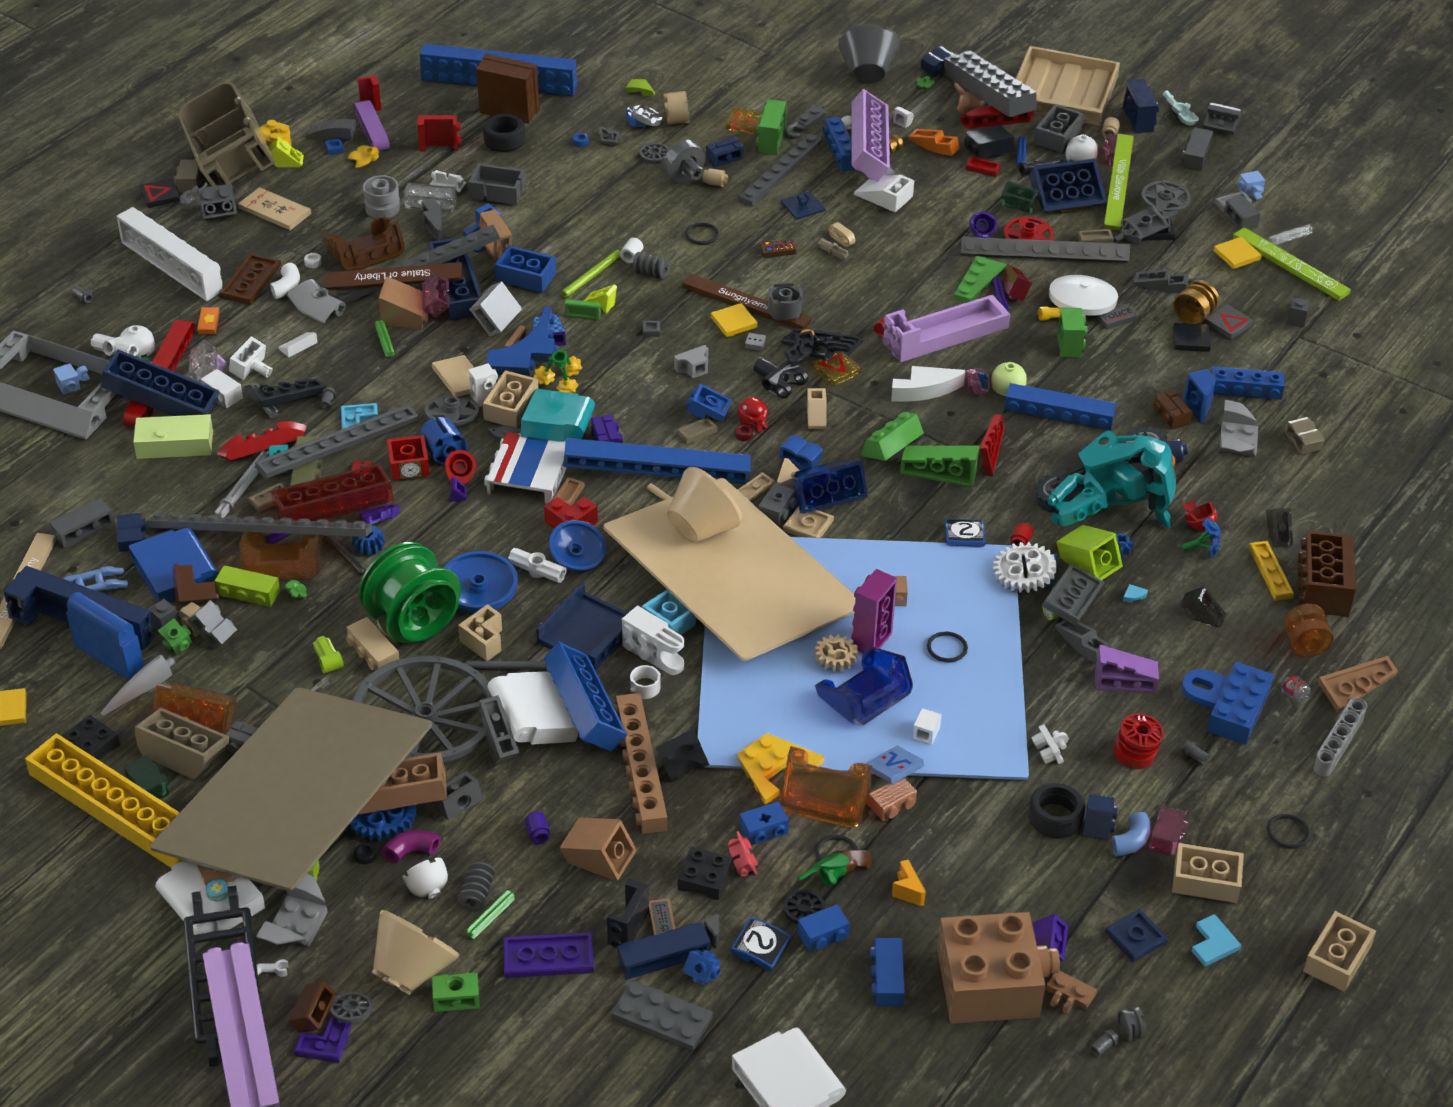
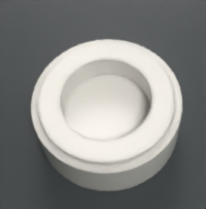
M309 253L304 257L305 266L308 268H317L322 264L321 256L317 253Z

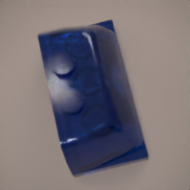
M839 460L791 473L800 513L803 514L868 497L862 460Z

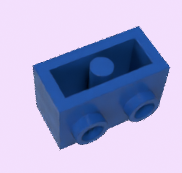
M834 905L798 919L797 933L808 951L812 952L823 949L832 943L841 942L849 937L850 923L839 906Z

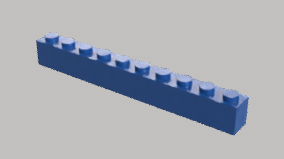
M566 438L563 467L682 478L684 471L688 467H696L705 471L716 480L724 478L728 482L746 484L749 482L751 455Z

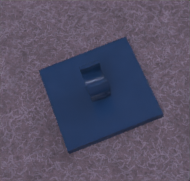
M810 191L781 200V203L796 220L825 211V208Z

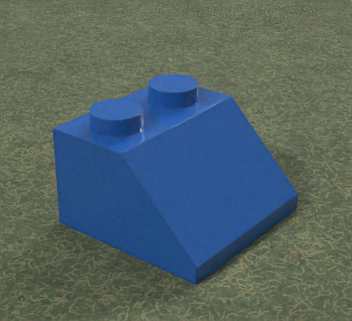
M1208 369L1188 373L1183 399L1200 423L1204 422L1211 407L1216 385V378Z

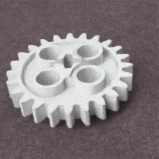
M1020 542V546L1012 544L1013 548L1005 547L1006 552L1000 551V556H996V561H993L995 579L999 580V585L1004 584L1005 589L1011 587L1012 592L1016 588L1019 589V593L1023 589H1026L1027 593H1029L1031 588L1037 591V586L1044 588V583L1050 584V579H1054V574L1056 573L1054 554H1050V550L1045 551V546L1038 548V543L1034 546H1031L1030 542L1026 546L1022 542ZM1022 556L1026 560L1028 578H1024Z

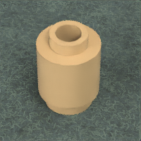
M1109 117L1105 120L1102 128V135L1105 139L1112 140L1117 136L1120 127L1118 119Z
M704 170L703 183L723 187L727 183L728 175L725 174L724 170Z

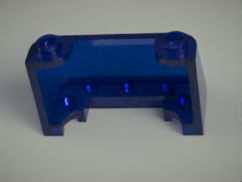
M873 647L862 656L861 664L863 671L837 688L831 680L824 679L815 685L817 694L851 724L863 726L911 693L913 682L905 656Z

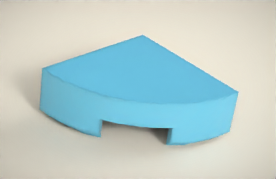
M1129 584L1123 602L1132 603L1134 600H1143L1147 596L1148 590Z

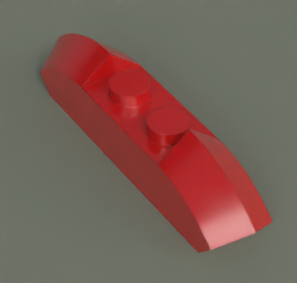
M993 106L980 107L967 112L960 118V121L967 129L1025 123L1033 119L1036 110L1008 117Z
M297 422L276 423V431H274V428L263 431L264 435L258 437L256 433L246 436V440L243 439L241 434L231 438L221 447L217 454L227 461L238 459L269 449V446L295 441L297 436L304 435L306 426Z

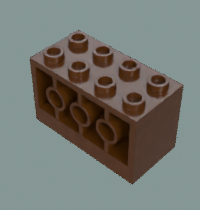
M1307 530L1306 537L1301 540L1302 552H1298L1297 563H1300L1298 566V576H1301L1298 581V590H1301L1298 596V603H1301V612L1349 617L1356 591L1354 536Z

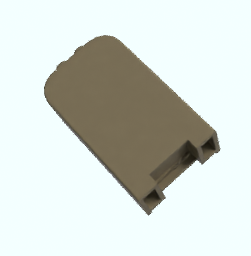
M224 82L190 100L180 109L179 119L201 172L212 187L231 184L258 167L263 171L275 164L251 108L233 83Z

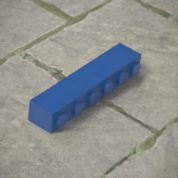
M1010 383L1004 410L1111 430L1116 403Z

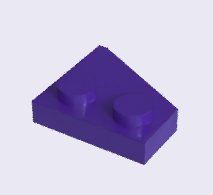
M392 503L359 512L360 520L364 521L365 524H374L384 519L394 518L401 512L399 505Z

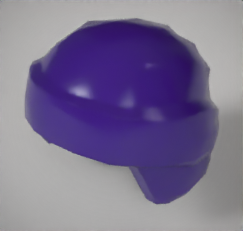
M977 212L969 220L970 230L976 237L989 238V236L995 233L998 225L993 215L987 212Z

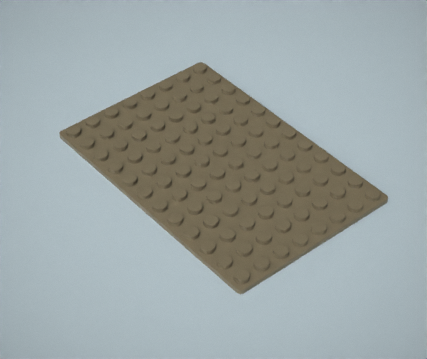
M300 687L295 688L151 843L150 848L154 852L291 891L433 726L432 721Z

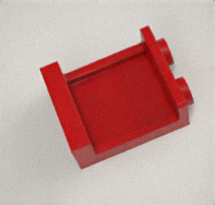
M418 115L419 152H426V146H454L455 151H458V146L461 145L462 140L461 135H458V132L461 131L460 122H457V115Z

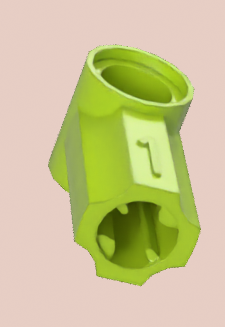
M324 636L318 637L313 643V647L319 658L323 674L344 668L342 657L339 651H335L330 639Z

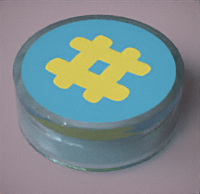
M222 879L210 881L206 886L207 897L212 901L225 899L228 896V884Z

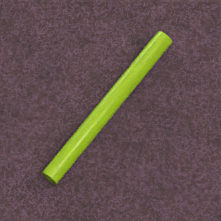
M620 250L614 251L563 289L561 295L567 298L621 258Z

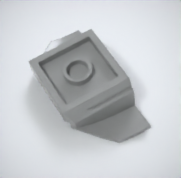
M1225 400L1219 451L1256 456L1258 442L1257 420L1243 404Z
M306 874L293 890L287 891V897L273 922L265 921L256 936L257 938L276 945L294 942L310 947L328 913L325 900L314 876Z

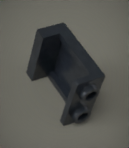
M630 878L627 879L625 883V911L622 917L611 914L607 917V941L614 948L626 942H633L648 915V884Z

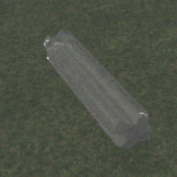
M1310 225L1301 226L1269 236L1268 241L1274 245L1309 235L1313 229Z

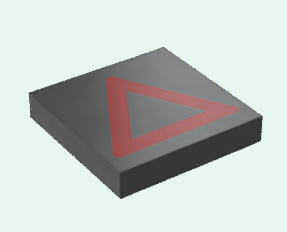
M1227 304L1205 319V324L1229 339H1233L1253 326L1254 320Z

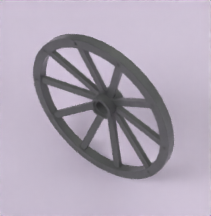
M415 656L393 661L374 671L359 686L354 701L363 703L367 694L371 692L410 713L407 715L432 721L433 726L430 730L446 749L441 751L443 763H446L476 750L486 741L484 726L478 727L443 718L480 709L479 702L440 710L472 682L482 690L486 698H490L492 695L488 690V680L471 666L445 657ZM434 667L426 702L421 703L404 670ZM441 668L467 677L436 705L432 704ZM397 672L415 708L375 687V685L382 679ZM436 724L475 733L476 735L454 748ZM420 740L406 758L434 753H417Z

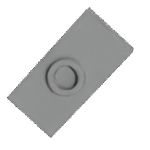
M703 345L675 355L674 370L677 373H686L692 379L707 374V346Z

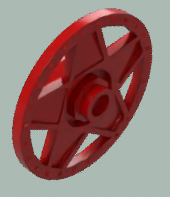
M1018 217L1005 225L1004 238L1011 239L1010 237L1017 239L1053 241L1054 231L1047 222L1039 218ZM1015 223L1019 224V227L1010 228ZM1047 231H1049L1050 234L1049 239H1047L1043 235Z

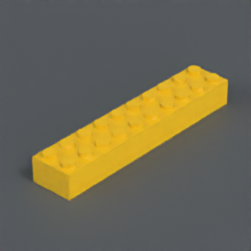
M57 733L25 758L30 776L170 868L182 861L175 857L154 852L150 848L151 843L180 813Z

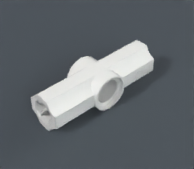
M98 333L94 334L91 339V346L96 350L103 351L108 356L114 355L117 349L133 356L139 353V347L135 343L124 341L122 337L113 338Z
M513 548L508 557V561L511 564L528 570L533 578L545 577L559 583L564 580L566 567L546 560L542 553L530 554L518 548Z

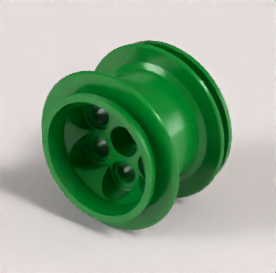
M416 542L400 543L382 552L369 565L359 586V600L367 614L376 620L381 615L386 614V630L392 639L400 643L423 641L443 630L455 615L461 595V584L458 576L449 569L438 568L434 553Z

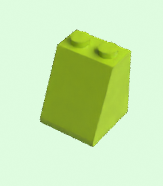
M1081 525L1056 541L1060 558L1069 565L1073 564L1101 581L1123 567L1116 533Z

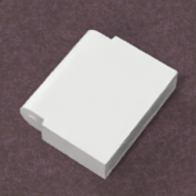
M549 671L508 673L507 676L495 677L488 683V690L492 697L499 695L512 735L517 742L547 744L575 742L579 731L573 724V719L566 710V704L560 697V692L553 683L554 679Z
M185 860L172 866V871L160 877L156 882V889L179 917L184 921L185 917L194 915L191 892L201 891L204 914L230 910L228 889L221 895H210L207 892V886H205L199 874L198 864ZM239 877L235 878L233 882L226 883L227 887H237L239 908H250L251 916L265 909L263 895L249 879ZM237 917L193 924L194 935L231 929L243 922V918Z
M793 1028L783 1034L778 1031L732 1055V1070L760 1107H829L842 1099L846 1093L845 1087L799 1028Z

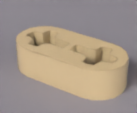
M839 222L829 226L828 230L831 237L844 247H849L855 243L854 234Z

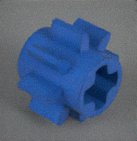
M1117 534L1116 538L1120 556L1130 555V550L1133 549V542H1129L1130 537L1126 534Z

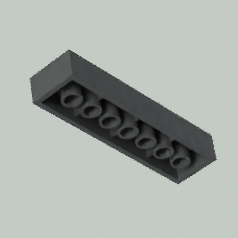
M965 51L959 55L952 54L950 57L944 58V75L1008 117L1036 110V91L972 51Z

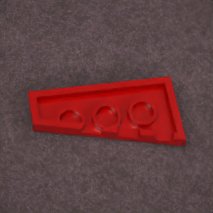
M994 415L979 448L982 457L981 467L985 470L986 476L994 475L1005 429L1002 415Z

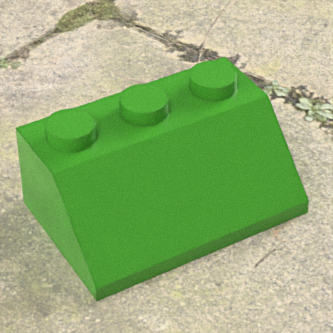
M903 412L898 415V418L888 422L884 428L875 431L866 440L861 452L862 457L886 461L921 436L924 432L918 415Z

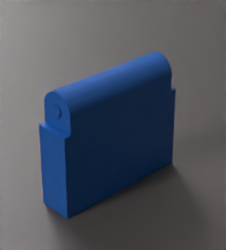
M183 528L175 532L170 530L129 545L131 559L157 602L163 599L169 603L176 601L172 574L174 563H179V565L192 564L195 583L214 582L219 574L190 528Z
M80 592L70 596L67 602L68 611L66 614L74 646L130 680L144 667L138 636L134 633L133 625Z

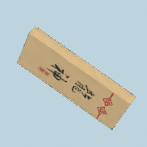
M260 187L238 203L239 209L288 230H292L311 214L310 208Z

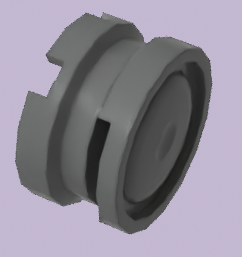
M1137 1006L1131 1007L1130 1010L1122 1009L1118 1011L1119 1030L1123 1039L1127 1042L1132 1041L1133 1038H1145L1147 1034L1146 1022H1143L1142 1019L1144 1015Z

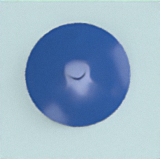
M473 551L463 553L451 559L443 567L453 571L460 580L461 595L457 609L476 613L487 604L495 610L506 605L517 591L518 577L515 567L506 558L492 552Z

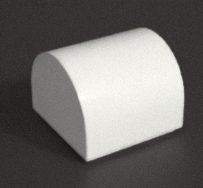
M897 107L894 111L893 123L907 128L912 123L914 115L912 112Z

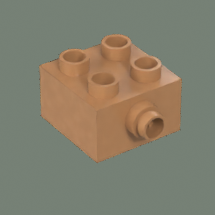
M1029 912L946 917L940 920L937 954L950 1024L1040 1018L1045 991L1044 977H1049V974L1059 973L1060 960L1057 948L1047 949L1046 945H1036Z

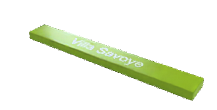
M1117 135L1104 229L1118 231L1121 229L1134 138L1131 135Z

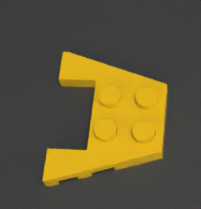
M768 733L737 754V761L747 777L752 780L756 792H759L765 805L780 795V790L768 780L796 760L808 771L812 772L824 763L822 755Z

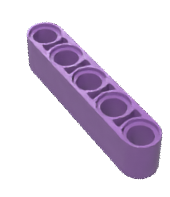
M371 101L354 103L355 114L370 146L378 148L379 151L389 149L388 137Z

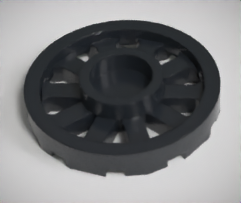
M807 889L796 890L790 893L784 902L786 917L797 925L798 919L825 909L823 898L818 893Z

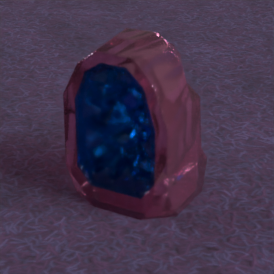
M973 367L966 371L968 388L975 395L982 396L989 391V375L985 369Z

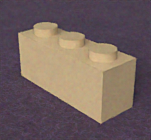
M368 617L347 626L348 635L346 639L351 647H355L358 655L367 661L371 670L376 671L388 663L399 660V651Z

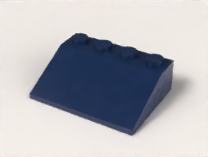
M1096 158L1035 166L1029 174L1032 190L1044 213L1107 204Z

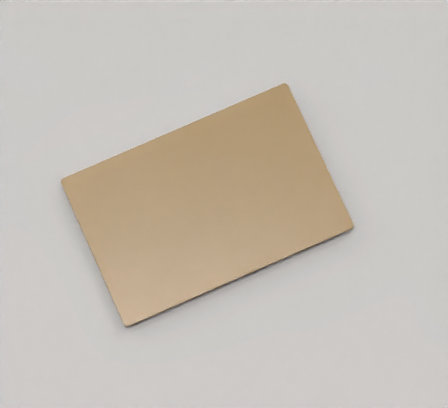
M724 478L717 479L715 484L722 491L726 489L741 511L742 522L736 528L698 542H691L682 536L668 519L667 511L673 497L604 524V530L742 661H748L854 614V594Z

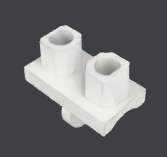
M1044 724L1039 726L1041 732L1031 738L1037 750L1046 745L1048 746V748L1040 751L1045 764L1054 760L1058 764L1064 762L1060 755L1059 747L1061 749L1067 747L1066 743L1069 740L1067 734L1054 731L1052 737Z

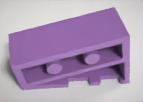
M1100 645L1095 669L1096 690L1156 693L1159 682L1158 662Z

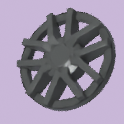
M661 143L645 144L640 148V158L644 159V162L663 163L669 148Z
M359 992L339 994L334 997L335 1000H333V1004L329 1007L331 1017L337 1019L338 1023L351 1022L352 1025H355V1022H364V1019L372 1014L371 999Z

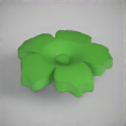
M928 76L923 77V79L917 78L916 83L918 87L929 89L935 84V81L930 80Z
M290 580L285 584V589L290 590L291 597L297 598L299 596V598L305 599L307 596L306 587L300 584L299 581Z

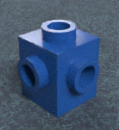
M699 950L690 951L683 973L692 976L694 982L704 985L718 978L721 967H719L721 960L715 958V954L707 950L702 952Z

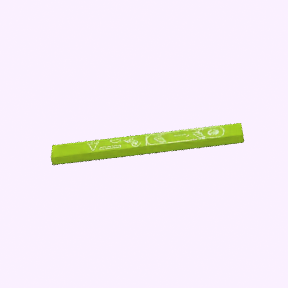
M1245 227L1234 233L1233 239L1242 237L1263 257L1338 301L1350 294V288Z

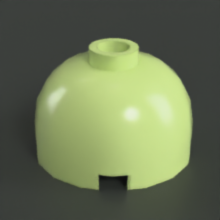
M1012 362L998 365L993 371L991 379L992 389L1003 396L1007 395L1010 383L1026 386L1027 381L1024 369Z

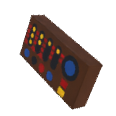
M793 239L760 243L763 258L796 254Z

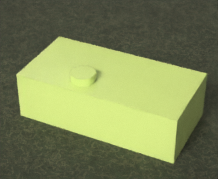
M210 414L136 418L133 443L137 459L205 456L212 453L213 427Z

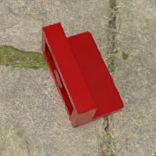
M377 76L358 78L360 102L370 100L375 111H381L380 88Z

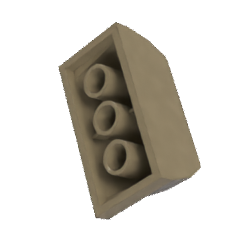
M159 708L135 726L137 745L145 759L191 779L197 778L211 764L218 752L229 744V736L163 708Z

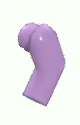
M214 353L211 356V360L215 363V366L212 365V370L218 369L224 372L227 365L226 361L219 354Z

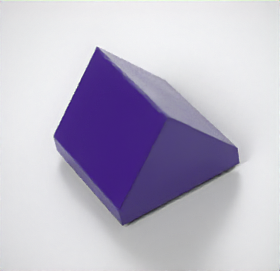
M452 477L450 483V502L467 500L466 486Z

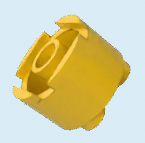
M269 120L267 124L260 127L268 146L278 137L291 146L289 125Z

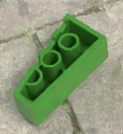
M906 446L901 459L900 474L973 487L977 474L980 446Z

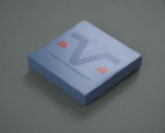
M897 745L865 764L868 771L894 784L922 768L924 760Z

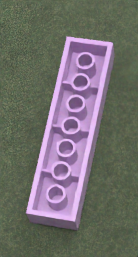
M863 89L852 101V166L857 171L865 173L869 179H874L878 182L890 168L888 105Z

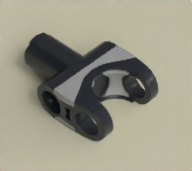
M760 357L756 360L753 367L755 372L764 376L761 380L764 389L784 399L792 393L788 384L804 385L808 382L807 373L798 365L791 367L788 360L776 366Z

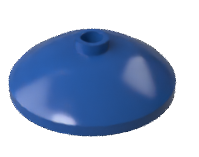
M569 520L562 522L554 528L549 538V549L555 561L561 566L572 571L583 572L597 567L602 562L606 553V543L601 532L593 525L580 520Z

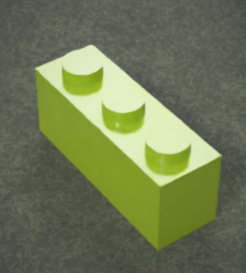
M225 565L214 581L216 593L220 596L268 607L272 606L280 592L278 577Z

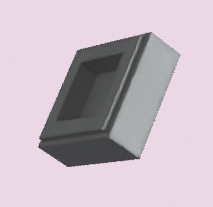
M643 321V337H660V321Z

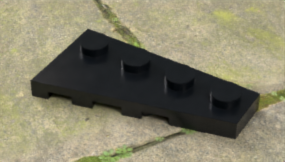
M319 379L297 380L294 384L278 382V386H268L266 383L260 384L258 388H252L251 385L244 386L245 393L261 407H269L273 404L286 403L295 399L300 400L308 396H317L326 388V385Z

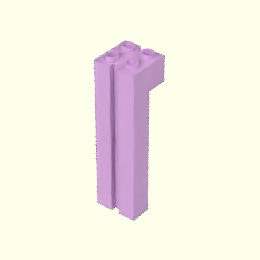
M993 295L907 321L905 310L903 309L885 315L882 341L891 350L892 355L899 362H903L1009 328L1010 313Z
M235 943L230 946L229 950L221 951V948L209 949L207 953H203L230 1105L231 1107H280L249 943Z

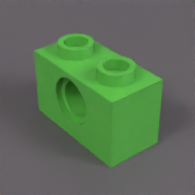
M478 973L432 976L434 1012L480 1008Z

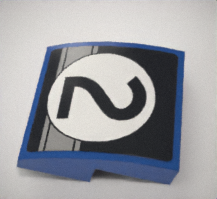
M945 519V539L947 545L985 546L983 520Z
M750 917L729 951L748 963L752 960L770 972L791 935L767 922Z

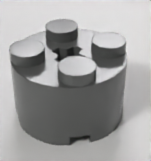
M778 282L774 284L773 288H769L768 312L774 320H796L800 317L803 303V290L801 287L798 286L797 288L791 282Z

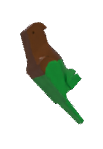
M835 850L812 865L813 867L797 878L802 880L819 870L818 873L823 883L835 885L838 877L847 875L857 866L868 870L872 865V857L869 851Z

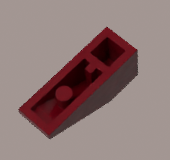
M1007 264L1005 267V291L1010 299L1024 301L1032 282L1022 270Z

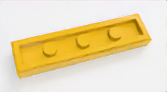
M1268 541L1249 543V550L1274 600L1293 599L1294 592Z

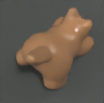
M954 83L955 89L960 93L957 110L961 114L965 115L973 109L991 106L971 92L965 91L957 83Z

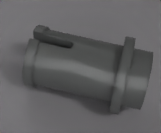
M78 285L72 288V291H74L71 292L72 295L78 297L81 302L90 303L92 301L93 295L91 291L84 290Z
M326 387L322 391L320 406L324 410L331 408L332 401L336 397V392L333 388Z
M1188 741L1182 748L1185 756H1190L1201 765H1204L1210 754L1197 747L1195 742Z
M1105 1030L1099 1039L1089 1045V1048L1096 1057H1100L1109 1047L1117 1045L1119 1038L1113 1030Z

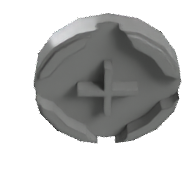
M640 105L634 106L631 114L635 119L647 125L660 126L663 118L660 117L657 111L649 107L640 108Z

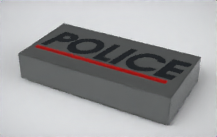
M1129 306L1098 315V320L1106 329L1135 321L1137 315Z

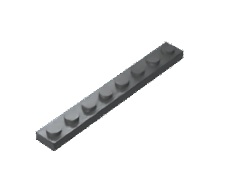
M808 133L739 195V202L753 207L822 144V138Z

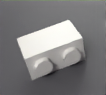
M218 369L201 378V383L220 390L217 404L222 405L226 409L243 398L241 384Z

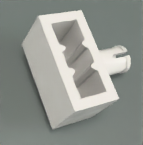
M251 336L230 358L229 372L242 380L254 370L268 378L273 368L261 362L265 357L266 345Z

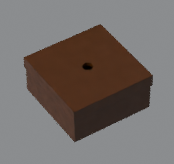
M485 53L482 61L476 68L480 113L491 116L510 114L529 124L540 110L537 64Z

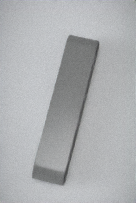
M1352 698L1345 707L1317 753L1313 767L1317 775L1326 777L1333 772L1364 720L1367 709L1365 700Z

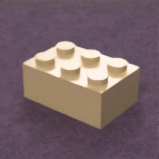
M504 371L483 402L484 420L518 428L535 389H539L538 379Z
M1178 843L1172 893L1238 903L1242 887L1244 853Z
M1335 911L1308 954L1303 972L1345 992L1370 950L1376 930Z

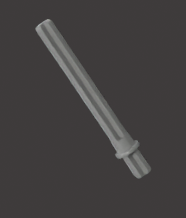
M263 450L260 452L225 499L219 502V507L214 512L215 515L224 518L228 512L234 509V504L259 473L255 468L256 461L269 457L268 451Z

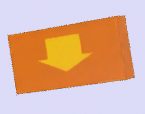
M201 307L197 329L198 334H216L220 313L219 307Z

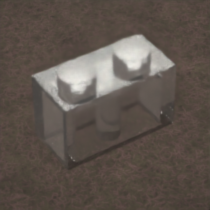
M203 339L190 351L188 374L193 379L201 382V378L216 370L218 348Z

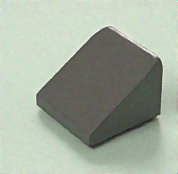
M716 914L704 922L705 931L714 948L719 947V915Z

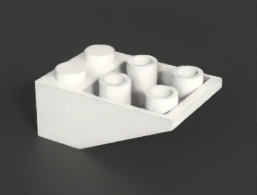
M902 175L883 176L878 182L874 179H869L854 192V195L896 212L913 197L914 180Z

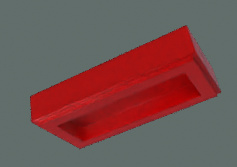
M971 156L965 170L996 177L1001 169V164Z

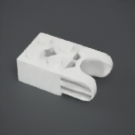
M638 605L622 618V643L626 650L635 653L641 659L650 662L670 675L679 674L684 670V659L677 654L684 647V638L668 628V623Z

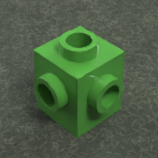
M174 618L158 630L163 638L162 644L168 651L172 649L178 654L180 651H185L190 643H192L189 637L191 634L189 629L184 624L180 626Z

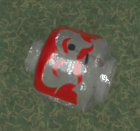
M1287 677L1282 681L1280 694L1291 705H1304L1310 699L1311 688L1300 677Z

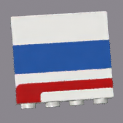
M507 432L500 441V449L495 453L494 463L490 464V473L485 476L484 485L487 486V494H490L494 489V484L541 491L545 493V503L551 502L558 491L567 468L563 467L566 441L521 437L520 433Z

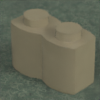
M1308 417L1287 421L1285 433L1289 440L1294 443L1300 454L1303 455L1322 450L1325 439L1323 434L1316 429L1313 421Z

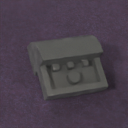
M1210 103L1203 129L1234 135L1242 116V109Z
M231 184L198 189L203 220L237 215Z

